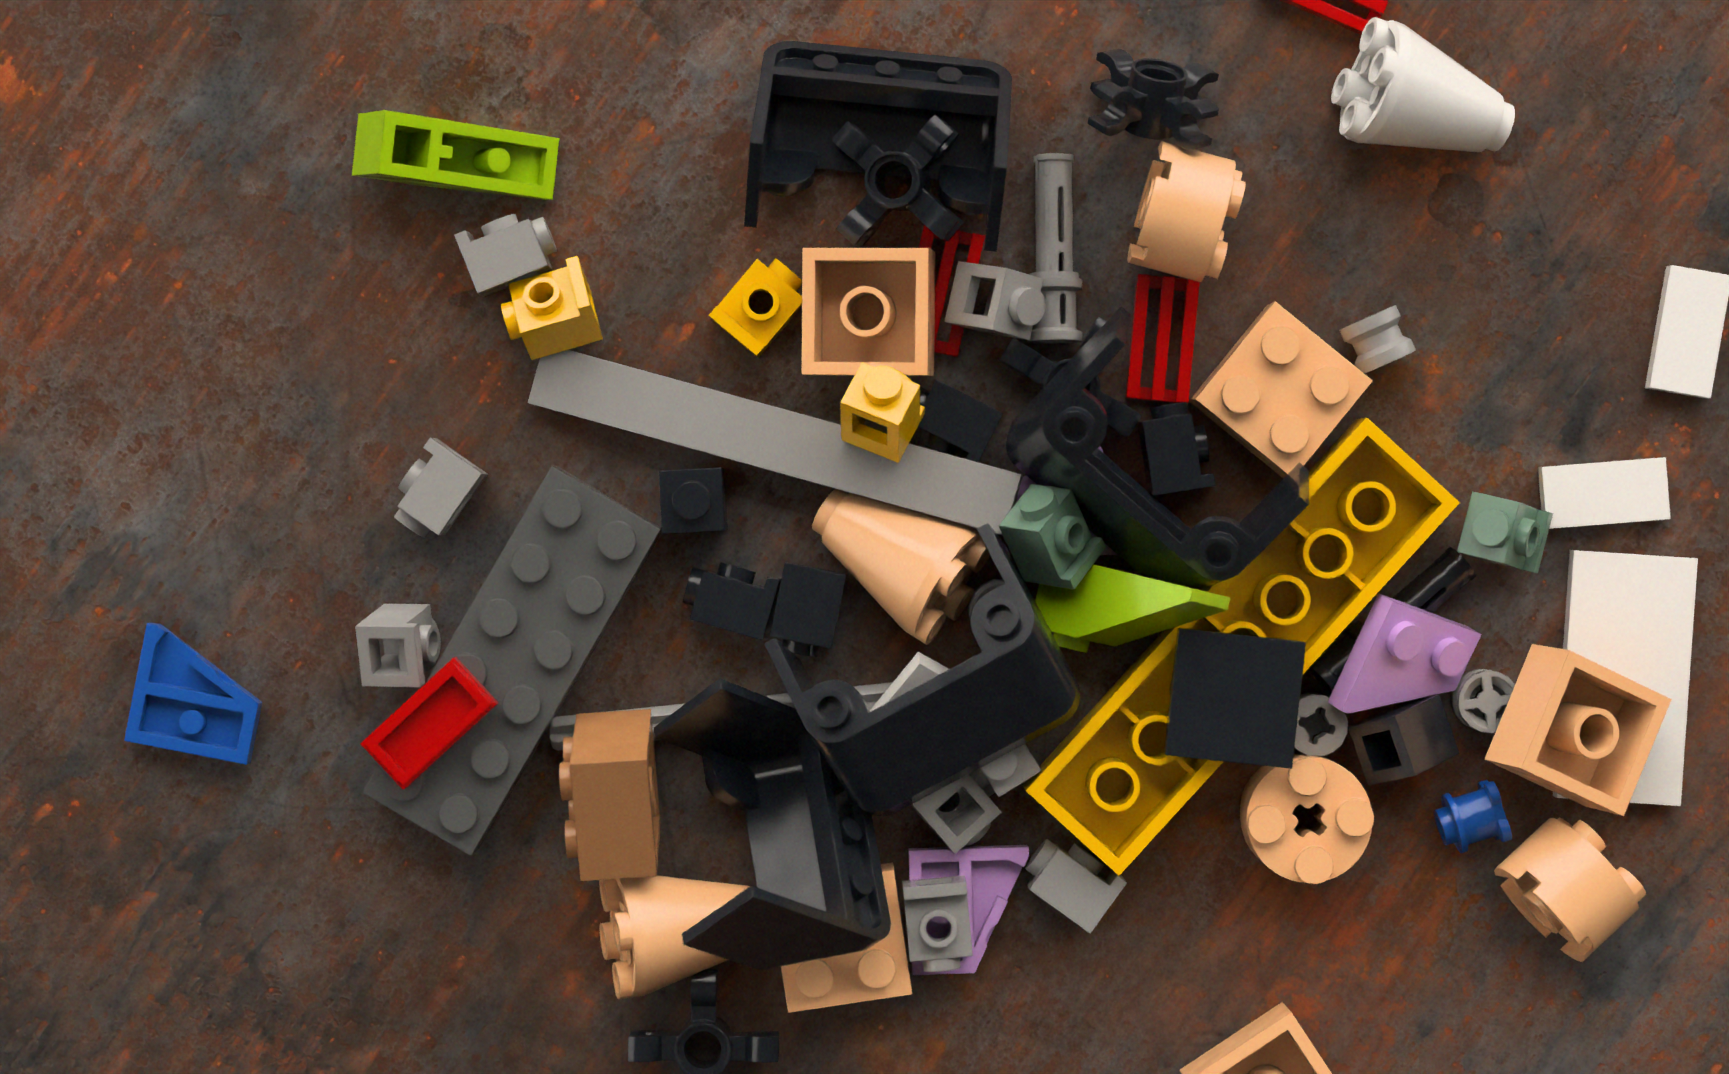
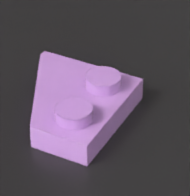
M1378 593L1329 697L1328 703L1340 711L1349 714L1455 691L1482 634L1466 625Z
M1028 845L969 846L961 848L956 854L948 847L908 848L909 880L965 876L973 956L960 957L961 968L950 971L925 972L923 971L922 961H913L912 975L975 973L995 925L998 924L1008 903L1007 899L1020 871L1029 857ZM933 917L927 923L926 931L933 938H943L949 933L951 924L944 917Z

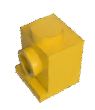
M578 256L566 259L567 267L508 284L512 301L501 304L506 328L511 340L522 337L531 360L603 340L592 293Z
M757 258L719 305L712 310L709 317L759 358L802 307V295L797 292L802 285V280L776 258L768 267ZM757 291H766L773 297V306L765 314H756L750 309V297Z
M862 362L840 402L841 440L899 463L925 414V407L920 405V385L912 382L905 374L890 366L881 365L874 367ZM866 419L887 427V434L864 425Z

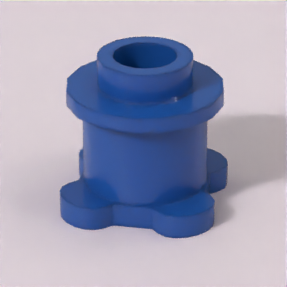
M1487 779L1477 783L1478 790L1452 798L1449 793L1442 794V808L1434 810V819L1445 846L1454 843L1457 850L1462 854L1468 852V845L1493 837L1495 840L1501 839L1502 842L1512 840L1511 828L1502 806L1499 790L1494 781L1488 782Z

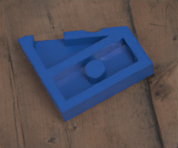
M147 623L124 741L245 765L251 763L262 701L162 624Z

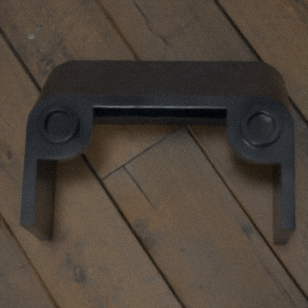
M784 41L771 45L765 50L763 55L750 137L744 227L757 228L762 192H769L780 197L793 196L812 185L816 168L857 173L866 172L857 162L831 141L847 121L852 125L856 124L885 152L897 151L904 153L924 125L936 115L938 118L944 119L960 134L947 151L928 169L931 180L939 181L938 196L944 204L959 214H986L984 251L997 252L1008 160L1012 76L1010 72L997 63L979 59L800 41ZM904 164L894 166L886 174L887 176L912 178L910 170Z
M1121 306L1015 417L1009 427L1006 439L1007 454L1012 463L1037 485L1071 489L1089 530L1097 537L1102 538L1107 546L1142 576L1201 590L1233 578L1242 572L1309 505V470L1299 462L1240 523L1230 517L1212 516L1201 520L1190 529L1099 450L1098 447L1102 444L1107 433L1108 416L1102 403L1085 387L1126 345L1131 314Z
M989 523L977 528L1005 584L983 595L972 610L971 629L982 652L870 712L860 692L847 682L827 680L813 686L801 660L776 638L765 643L766 649L806 730L850 798L857 806L869 814L888 816L910 806L1065 723L1074 715L1079 706V685L1026 582L1023 580L1011 553Z
M719 678L653 727L656 739L701 755L705 782L710 793L717 800L745 811L757 886L751 885L683 932V945L758 970H766L865 951L889 934L891 920L872 814L865 812L850 798L806 730L796 708Z

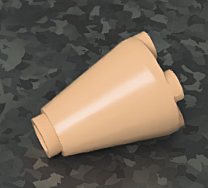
M839 489L833 490L819 508L812 524V529L822 535V543L899 626L926 645L938 634L946 616L955 621L966 609L974 593V589L966 584L972 573H977L990 557V553L979 532L968 525L857 494L847 493Z
M659 875L655 877L599 880L604 911H610V922L600 923V942L604 959H616V962H613L612 974L617 999L647 995L727 961L728 959L683 945L682 933L750 886Z

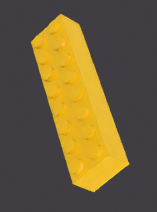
M1367 417L1356 419L1309 470V505L1242 572L1233 578L1201 589V591L1230 597L1228 610L1162 631L1039 766L1041 772L1024 782L1022 786L1025 791L1120 876L1224 762L1164 754L1177 628L1306 642L1303 665L1304 674L1460 502Z

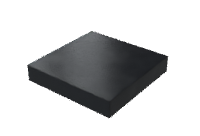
M1177 628L1164 754L1292 769L1306 642Z

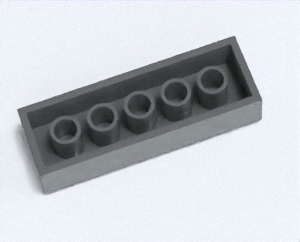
M551 466L426 681L428 682L452 658L457 657L499 703L405 790H402L378 764L362 793L468 855H473L486 838L547 733L550 723L558 714L662 535V527L560 467Z

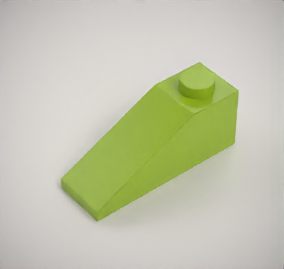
M387 110L359 113L352 176L411 185L553 200L559 138Z
M1093 564L1075 589L1039 584L1035 602L1051 632H1054L1053 636L1058 646L1087 653L1090 641L1118 646L1228 610L1230 597Z

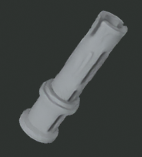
M1046 153L1033 156V163H1035L1036 272L1029 275L1043 278L1041 293L1045 298V312L1041 320L1033 325L1030 340H1027L1028 343L1073 344L1083 342V332L1077 330L1076 292L1083 289L1079 273L1073 272L1072 163L1074 162V156L1071 154Z

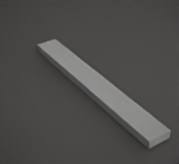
M565 350L539 359L528 399L529 404L979 528L989 523L993 530L1001 535L1003 534L999 524L1016 504L1023 479L1022 474L913 444H908L901 460L897 463L842 441L840 424L571 350Z

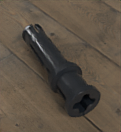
M1448 547L1434 563L1406 585L1393 599L1434 613L1452 595L1469 581H1472L1477 575L1460 553L1452 549V547ZM1359 620L1356 623L1351 622L1344 629L1346 635L1308 669L1329 695H1331L1364 625Z

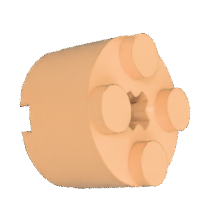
M1161 141L1158 146L1160 160H1164L1165 163L1156 160L1152 161L1134 227L1140 228L1141 231L1137 245L1130 243L1127 262L1202 282L1205 276L1218 279L1228 242L1223 241L1224 231L1222 226L1225 216L1235 219L1238 215L1246 182L1241 181L1242 171L1235 170L1236 163L1234 160L1197 150H1187L1179 145Z
M1294 753L1292 769L1271 766L1259 767L1244 787L1240 804L1241 828L1249 849L1276 874L1302 883L1319 884L1338 877L1350 869L1364 853L1370 840L1374 823V814L1368 795L1358 779L1346 768L1326 757L1308 756L1304 753ZM1316 804L1317 807L1313 812L1314 817L1317 819L1316 824L1311 829L1301 826L1294 831L1293 829L1298 824V819L1292 814L1294 809L1298 805L1310 809Z
M1549 818L1498 865L1494 872L1495 876L1508 878L1500 886L1522 915L1544 937H1547L1551 932L1559 933L1568 941L1560 950L1569 957L1583 962L1639 909L1638 902L1646 895V891L1629 871L1622 867L1616 870L1601 854L1606 845L1602 838L1588 824L1578 820L1571 826L1562 818Z

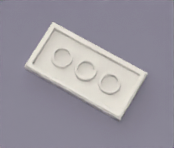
M1570 550L1563 649L1581 655L1672 699L1629 803L1681 806L1698 558ZM1553 792V796L1556 798H1566Z

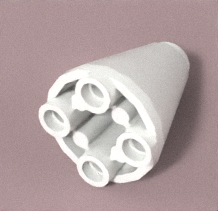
M1372 17L1368 21L1362 32L1359 44L1360 52L1352 69L1344 68L1337 76L1332 89V103L1341 106L1339 126L1341 135L1356 143L1482 152L1485 149L1495 152L1505 144L1513 127L1515 109L1512 104L1504 102V98L1499 92L1406 25L1394 20L1385 21L1377 17Z

